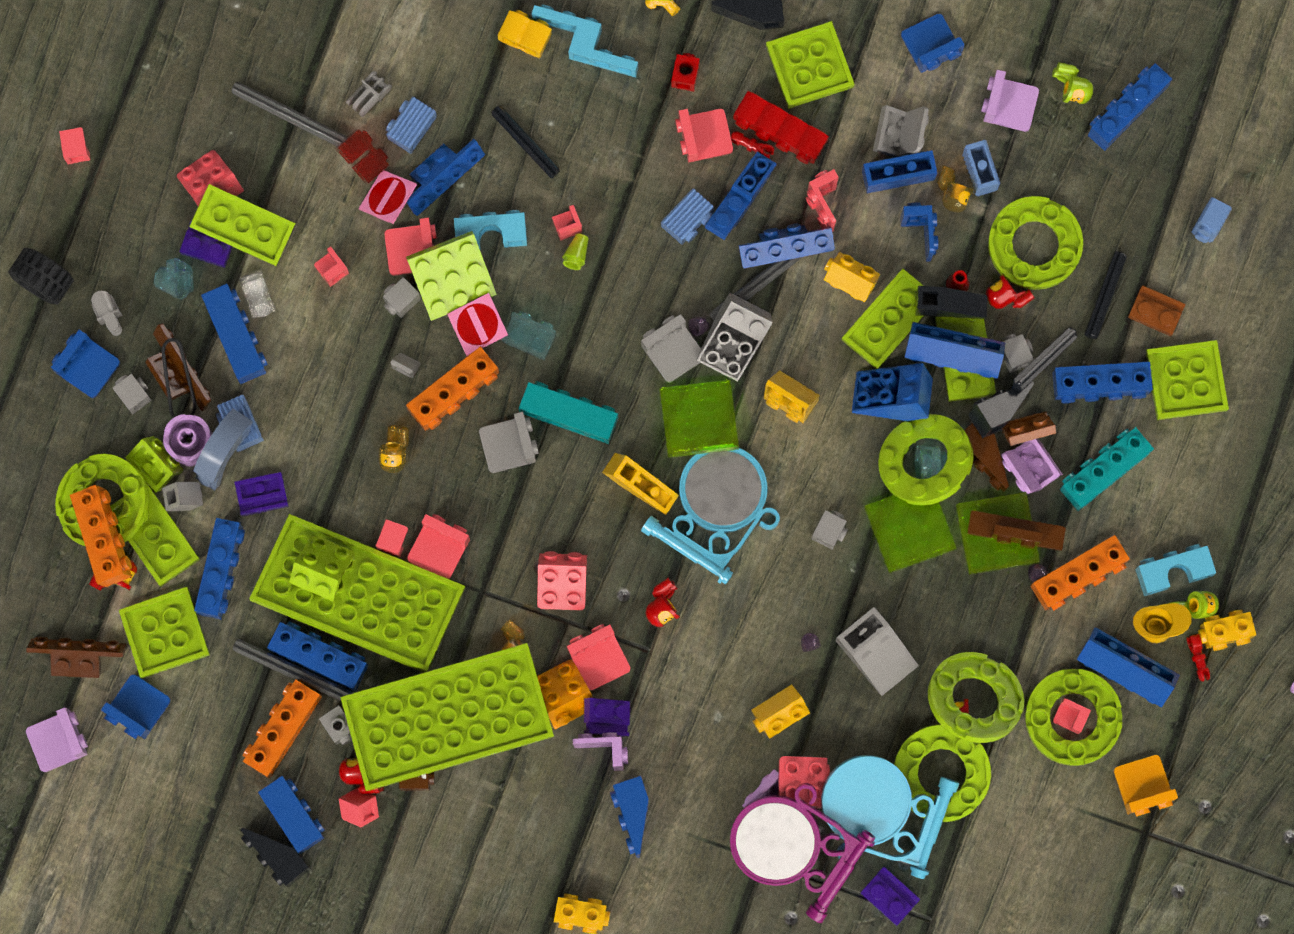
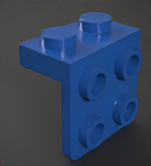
M936 14L903 30L901 33V38L920 73L927 70L932 71L938 68L941 63L960 57L965 45L961 37L955 39L941 14Z
M918 202L908 203L907 206L903 207L900 216V226H924L926 262L932 260L933 255H936V250H938V236H934L933 233L935 232V227H937V213H932V205L921 206V203Z
M78 330L76 334L73 333L68 338L67 346L63 352L57 353L53 358L51 368L57 375L87 396L95 398L117 370L120 361L93 342L87 334Z
M131 675L112 703L108 704L106 702L101 711L106 713L104 719L116 726L118 722L126 727L124 732L134 739L138 735L146 739L171 700L167 695L137 675Z

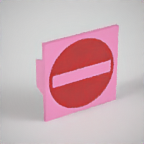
M381 170L360 205L359 210L394 224L417 184Z
M489 293L447 314L466 356L470 355L480 346L483 349L508 336Z

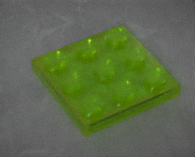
M730 380L660 388L668 458L739 450Z
M1026 492L955 505L968 575L1032 565L1040 562L1036 546L1035 548L1021 547L1019 543L1002 544L996 542L997 539L967 534L971 511L1032 521Z
M893 495L864 506L889 574L957 549L939 502L930 505H914Z

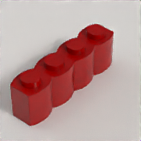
M747 91L733 116L737 126L744 130L748 128L754 130L758 138L763 141H768L769 139L775 142L776 147L785 153H788V151L797 155L796 158L805 164L809 162L815 164L828 142L829 136L824 132L788 114L783 109L767 102L750 91Z

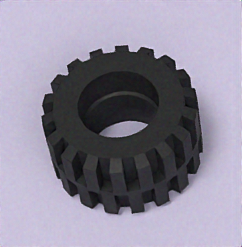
M23 248L8 270L9 275L15 282L50 304L58 305L74 282L71 274L62 266L31 248Z

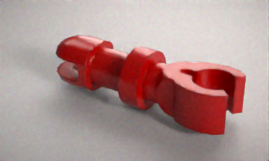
M734 131L731 134L732 143L746 147L749 152H759L768 159H770V154L773 155L774 147L769 144L757 143L756 139H749L739 131Z
M1196 634L1186 637L1188 647L1194 656L1191 658L1192 662L1196 663L1198 670L1196 672L1199 680L1204 682L1205 678L1209 680L1210 671L1205 663L1206 654L1202 653L1200 635Z

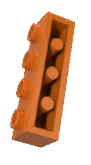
M480 346L406 404V407L425 431L429 428L433 430L442 423L441 419L448 413L452 415L461 407L460 404L464 400L468 399L469 401L479 393L478 389L483 385L489 386L498 378L499 369Z
M93 485L71 494L70 498L96 583L108 587L132 577L130 572L132 565L128 556H125L123 549L125 542L116 527L118 519L115 513L111 511L109 492L103 487Z
M1114 535L1035 581L1030 587L1045 611L1050 608L1055 611L1066 604L1064 600L1072 596L1075 599L1086 592L1084 588L1090 584L1096 587L1106 581L1105 576L1112 571L1116 575L1126 569L1125 564L1130 558Z
M296 679L293 684L289 682L282 693L284 698L281 703H276L269 713L272 717L267 724L263 723L256 733L258 738L254 745L249 744L243 753L245 757L243 762L269 779L322 699L320 694Z

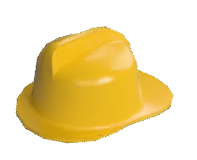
M1178 603L1149 606L1136 612L1133 617V626L1147 641L1161 643L1169 637L1178 636L1188 630L1191 625L1192 616L1184 605Z

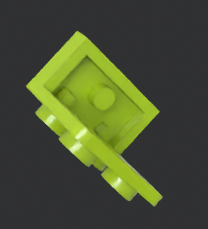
M313 535L295 560L289 583L334 601L341 578L354 559L355 553L350 549Z

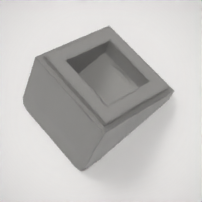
M399 353L390 362L394 370L410 378L414 377L420 366V362L402 353Z

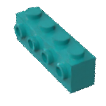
M535 381L534 384L528 382L519 406V412L609 444L618 421V413L615 412L614 408L607 405L598 407L593 405V401L584 397H580L578 400L570 397L571 394L561 389H557V392L550 390L548 385Z
M1136 427L1131 431L1128 428L1116 437L1119 440L1113 446L1108 443L1099 451L1100 456L1095 460L1089 458L1080 466L1082 470L1075 475L1072 472L1062 480L1064 485L1060 491L1077 511H1080L1154 450L1152 445Z

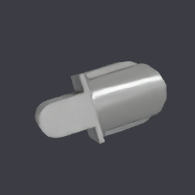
M373 71L365 80H362V85L350 96L346 103L349 106L353 105L352 109L356 112L360 111L359 115L364 117L378 101L382 102L381 99L390 91L392 85H387L384 82L385 79L379 78L377 72ZM371 81L375 83L372 87L368 85ZM380 87L382 91L377 93L376 90Z
M106 291L95 292L91 301L97 321L100 325L106 324L112 335L119 336L122 333V327L117 318L123 315L115 299Z

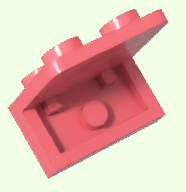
M688 109L678 111V119H675L677 132L682 133L683 141H680L682 155H687L688 163L728 155L733 152L727 119L723 109L689 115Z
M215 150L204 154L177 174L178 180L191 195L198 207L209 184L234 196L244 192L233 172Z
M834 169L829 172L824 170L818 173L815 179L809 182L806 197L809 207L812 210L815 209L819 215L817 220L821 228L831 227L832 232L835 228L836 219L823 196L836 190L839 177Z
M429 218L420 219V225L388 229L385 231L388 266L391 275L411 274L412 271L406 257L433 246V239H436L437 235L435 224L431 225Z
M426 514L421 522L423 528L407 560L415 566L450 579L470 541L469 535L466 534L467 530L459 525L454 524L451 527L445 524L446 520L436 514H433L432 517Z
M548 551L544 554L539 553L537 605L540 609L583 610L585 608L587 555H582L578 552L558 554L554 551Z
M601 624L591 630L592 634L586 637L579 635L569 641L570 645L567 646L572 660L590 691L630 672V665L615 638L611 625L605 627L604 624Z
M782 756L779 759L778 796H785L796 800V788L800 784L809 783L817 791V798L811 806L821 809L822 789L830 774L827 758ZM802 789L799 792V797L809 804L813 793L809 789Z

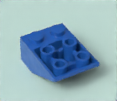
M923 363L858 371L856 373L852 413L903 421L929 418L933 378Z
M641 776L613 785L614 791L610 792L614 807H620L622 813L618 815L622 831L627 830L630 837L626 839L630 855L635 853L636 858H639L641 855L649 804Z

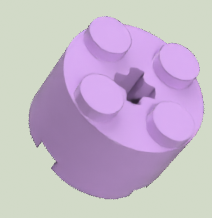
M183 414L174 417L168 422L164 430L163 443L165 449L175 461L191 467L196 465L204 446L213 433L206 422L200 417ZM188 436L192 438V442L190 444L187 443L185 440V438Z

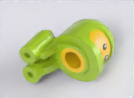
M1058 62L1057 67L1053 69L1052 77L1064 83L1063 102L1087 103L1093 95L1092 83L1086 78L1077 76L1079 69L1076 66Z
M1194 591L1189 594L1186 602H1169L1184 605L1194 619L1214 616L1219 609L1218 598L1215 594L1208 591Z

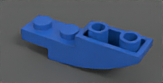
M756 152L732 185L730 192L706 223L705 228L725 240L732 229L738 225L776 167V163L761 153Z

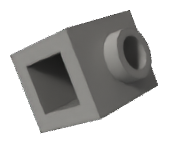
M404 277L398 283L390 284L385 289V295L383 296L386 310L393 316L397 314L400 318L421 300L420 293Z
M1011 334L1002 339L1006 343L1003 360L1009 373L1028 366L1034 360L1031 354L1033 352L1029 339L1025 340L1023 334L1018 336Z
M132 374L120 377L115 382L116 385L112 387L132 414L152 401L145 392L148 389L146 384L140 377L135 379Z
M175 482L162 488L166 511H190L203 505L199 482Z
M825 510L812 535V540L833 550L838 540L842 542L848 531L845 528L847 521L843 519L844 516L834 510H831V512Z
M339 705L319 718L336 745L339 743L345 745L352 740L345 713Z

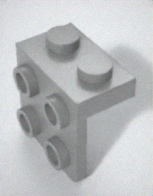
M888 105L882 106L873 151L892 158L919 152L924 145L923 136L929 121V109L922 106L905 112Z
M681 314L677 317L674 315L668 317L663 321L662 327L657 330L654 328L643 335L644 339L641 340V347L668 383L673 382L700 364L696 359L701 348L687 330L686 321Z
M523 412L514 414L515 419L480 428L479 434L488 469L491 473L536 462L535 454H539L535 440H530L528 432L533 430L530 418H524Z

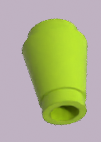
M579 233L575 234L562 257L564 259V266L572 270H580L581 266L585 265L589 240L587 236Z

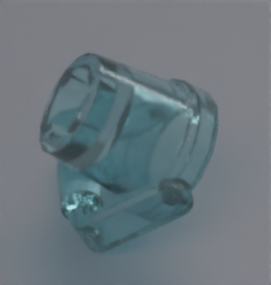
M178 258L169 259L166 261L167 267L162 266L157 270L154 285L157 289L170 294L174 298L184 299L194 290L192 268Z
M918 445L914 457L917 479H928L937 475L945 466L947 452L940 451L938 446Z

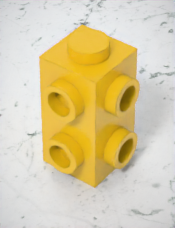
M841 252L838 253L835 259L830 257L824 268L827 271L824 278L826 282L830 283L834 288L847 292L854 299L863 302L868 299L881 275L872 267L863 265L854 260L852 256Z
M1243 610L1229 612V617L1220 619L1219 615L1205 618L1206 622L1202 623L1200 630H1198L1202 644H1205L1206 649L1213 647V651H1219L1228 648L1227 644L1236 642L1237 646L1251 643L1250 639L1256 636L1251 612L1243 613Z
M792 684L751 710L756 718L752 721L759 733L764 731L769 739L810 713L802 696Z
M564 894L563 898L558 897L554 922L559 923L558 928L573 930V926L583 927L582 932L597 934V930L602 931L603 926L608 927L610 912L606 911L607 906L602 905V900L588 898V902L578 901L579 896Z

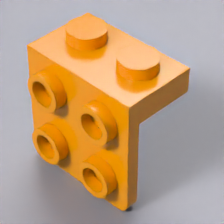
M567 660L537 676L547 713L554 729L564 726L584 715V699L593 698L573 660Z
M1158 755L1117 766L1114 769V775L1127 814L1135 813L1136 817L1150 813L1149 808L1158 806L1159 810L1173 806L1172 801L1178 799L1176 790H1171Z

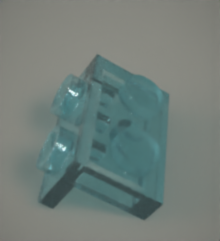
M512 312L510 323L506 329L508 336L502 338V342L545 361L556 338L554 326L545 321L538 323L531 320L532 316L525 312Z

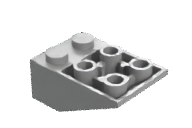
M729 293L717 313L696 361L738 382L773 323L771 313Z
M875 607L836 638L837 644L881 696L919 666Z

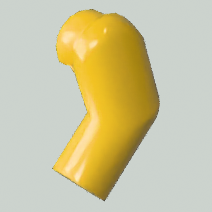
M645 0L648 8L654 9L657 5L663 6L671 16L676 15L680 11V7L673 0Z

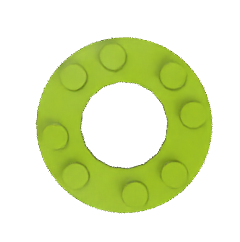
M1031 196L1013 201L1000 211L990 229L988 248L995 268L1001 275L1003 274L1006 280L1025 289L1040 290L1060 284L1072 274L1082 255L1083 235L1077 219L1068 208L1049 200L1050 198ZM1037 221L1053 229L1059 246L1057 254L1051 261L1044 265L1034 266L1023 262L1017 257L1013 250L1012 240L1014 233L1020 226L1027 222Z
M929 414L927 419L904 421L892 430L881 447L878 460L880 476L888 490L895 497L897 496L909 504L930 505L938 503L957 492L961 488L960 484L964 481L965 477L970 474L973 465V448L963 428L948 417ZM920 439H937L947 449V461L944 468L937 475L928 479H917L908 475L903 467V457L908 452L909 447Z
M111 454L92 455L79 464H74L62 478L56 494V514L59 516L63 531L76 543L85 546L70 495L88 488L98 480H112L120 486L123 492L124 505L123 510L118 515L116 527L118 533L122 535L124 542L131 539L143 524L149 504L147 485L139 470L123 458Z
M964 652L945 659L933 673L928 686V701L931 711L937 721L947 731L963 740L976 743H988L999 740L1008 735L1020 720L1024 709V694L1021 684L1015 674L1004 663L1001 662L999 664L987 658L988 655ZM967 678H976L986 682L997 695V710L987 718L978 719L973 718L968 713L961 712L953 699L955 685Z
M1083 669L1060 670L1045 677L1032 691L1025 710L1027 732L1035 747L1050 760L1069 766L1089 764L1107 754L1118 740L1123 723L1121 703L1111 685L1097 674ZM1068 694L1082 695L1090 700L1095 707L1097 713L1096 727L1087 738L1078 741L1066 740L1059 736L1052 728L1050 721L1051 708L1060 697Z
M941 724L930 725L914 732L904 741L898 750L894 765L906 777L912 798L925 794L934 803L936 796L927 792L920 784L918 777L919 764L924 756L934 750L946 749L958 754L965 765V781L961 788L951 796L943 822L955 821L972 813L984 800L991 781L989 758L981 743L970 742L956 737ZM926 799L918 801L916 805L917 810L925 814L927 813L929 802Z

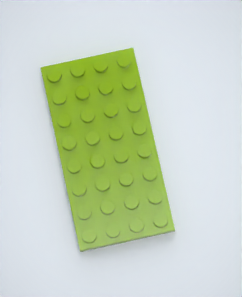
M289 514L254 587L250 601L425 673L428 672L465 590V586ZM313 535L350 549L355 553L354 559L341 578L334 601L289 583L294 562Z
M528 643L340 697L366 791L554 737Z

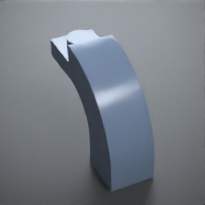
M232 409L225 416L207 441L193 470L196 473L195 479L214 491L220 486L229 459L249 435L252 420L235 409Z

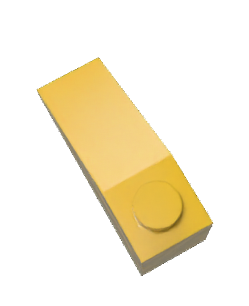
M614 453L602 472L619 486L664 515L668 513L679 496L626 455Z

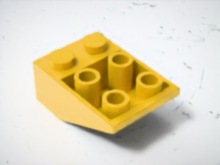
M780 370L767 381L764 392V399L767 400L765 403L774 410L779 408L786 412L787 418L795 423L800 421L803 424L820 397L819 394Z

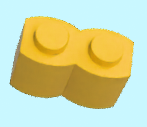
M509 10L498 33V40L534 57L541 58L552 35V29L543 20H530L528 15L520 10L515 12Z

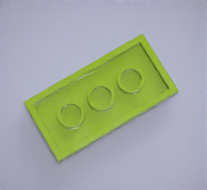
M209 184L190 227L276 266L296 223Z
M902 269L841 340L875 369H879L909 335L912 322L919 323L924 317L915 316L916 291L918 286L924 285Z
M935 317L936 327L987 338L984 319ZM943 367L948 402L988 397L996 393L993 377L986 378L980 374L964 373L957 369Z
M146 483L149 495L147 514L140 529L128 541L158 585L162 587L198 562L200 558ZM124 497L110 506L111 511L115 513L117 518L123 510Z

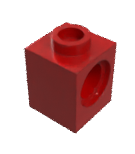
M690 53L677 54L671 80L672 88L694 92L700 58H696L695 55ZM689 67L692 72L685 75L680 72V69Z

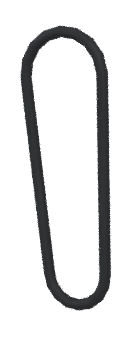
M169 338L163 343L161 348L169 412L172 418L176 417L172 407L165 356L166 345L174 341L180 349L192 397L193 409L190 415H194L196 399L183 346L178 339Z

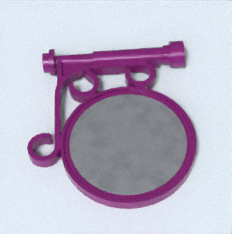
M803 783L796 788V800L785 796L772 795L758 798L747 804L739 812L733 823L730 834V848L738 867L748 877L759 883L781 886L793 883L804 877L805 885L810 891L814 893L821 892L818 896V901L809 906L806 914L812 920L822 923L827 916L828 906L855 868L854 865L866 847L874 846L876 837L866 830H863L862 833L859 832L856 837L845 830L838 822L811 806L817 798V791L813 785ZM802 789H809L813 793L809 804L799 797V792ZM812 813L841 832L845 841L844 850L831 851L826 847V842L829 839L839 840L840 835L830 833L821 839L819 826ZM820 847L826 855L841 856L826 879V874L819 869L811 870L818 858ZM819 875L825 881L821 886L814 887L809 882L810 877Z

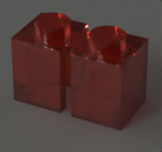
M357 129L337 145L335 149L348 164H352L367 150L369 151L352 167L363 182L368 184L389 166L386 161L388 157L380 148L376 150L372 146L371 142L373 139L365 130L361 132Z

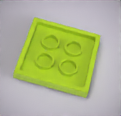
M832 21L766 42V48L788 109L854 88L855 84Z
M473 231L406 257L431 321L445 316L487 293L491 297L497 295Z
M1217 340L1153 348L1145 351L1147 362H1150L1152 394L1157 420L1228 411L1229 407Z
M188 587L119 610L141 679L210 656L197 613L194 611L195 607Z

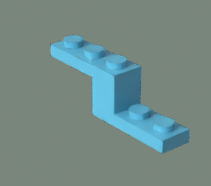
M534 5L532 20L540 19L548 23L549 26L574 32L568 51L569 59L636 77L638 62L633 57L622 55V57L615 56L611 51L605 49L596 50L602 32L601 23H598L596 19L591 17L583 19L576 17L574 13L569 11L561 13L554 11L552 7L547 5Z

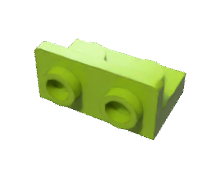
M154 436L143 438L125 457L128 462L139 470L144 480L155 493L160 492L175 475H179L184 471L180 463L175 461L164 448L163 442Z

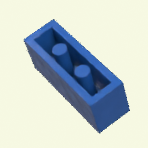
M933 150L865 163L862 168L867 194L934 181L938 173Z
M281 776L258 793L296 851L302 854L325 838L322 834L325 829L317 818L313 820L308 812L311 811V808L304 798L299 800L295 794L298 788L292 779L286 780L285 777Z

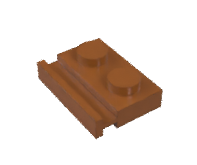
M1142 285L1128 318L1168 336H1172L1186 304Z
M1044 411L1009 421L1002 429V433H1004L1005 438L1010 446L1056 434V428L1049 415L1047 416V412Z

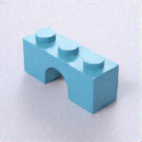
M509 210L506 214L496 215L495 212H486L482 216L475 217L472 214H462L459 218H454L455 237L473 231L480 250L482 235L491 230L497 231L502 235L504 248L527 246L524 212L520 213L519 210Z
M1200 544L1187 547V552L1178 554L1177 551H1172L1164 554V558L1155 561L1154 557L1140 561L1141 565L1135 570L1143 595L1148 596L1167 590L1170 587L1168 572L1172 568L1182 569L1187 574L1189 583L1214 576L1216 570L1208 546L1200 547Z

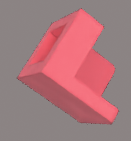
M81 127L59 131L63 157L67 164L91 160L90 152L85 143L84 131Z
M574 205L569 206V211L552 217L560 241L577 233H582V225Z
M330 246L327 248L328 254L318 260L314 266L331 287L348 275L349 272Z
M386 519L376 544L377 549L400 558L408 528Z
M1064 698L1053 718V723L1076 734H1080L1091 710Z
M354 789L339 798L343 820L363 827L379 818L376 796L361 794L357 789Z

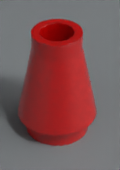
M962 270L952 273L946 280V287L967 291L969 288L967 274Z

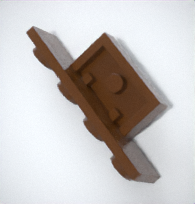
M163 323L158 324L153 333L161 348L167 339L174 338L172 332ZM172 341L165 347L171 400H174L189 393L190 389L180 349ZM160 352L147 358L145 363L167 396L162 353ZM187 362L196 404L202 412L206 410L211 402L210 393L199 381L196 370Z
M971 511L967 534L997 539L996 542L1002 544L1014 542L1019 543L1021 547L1035 548L1036 546L1062 551L1066 528L1064 526Z
M41 636L30 640L26 652L50 654L51 676L99 678L101 675L100 656L123 657L127 644L116 640L107 642H96L93 639L72 641L70 638L53 640Z

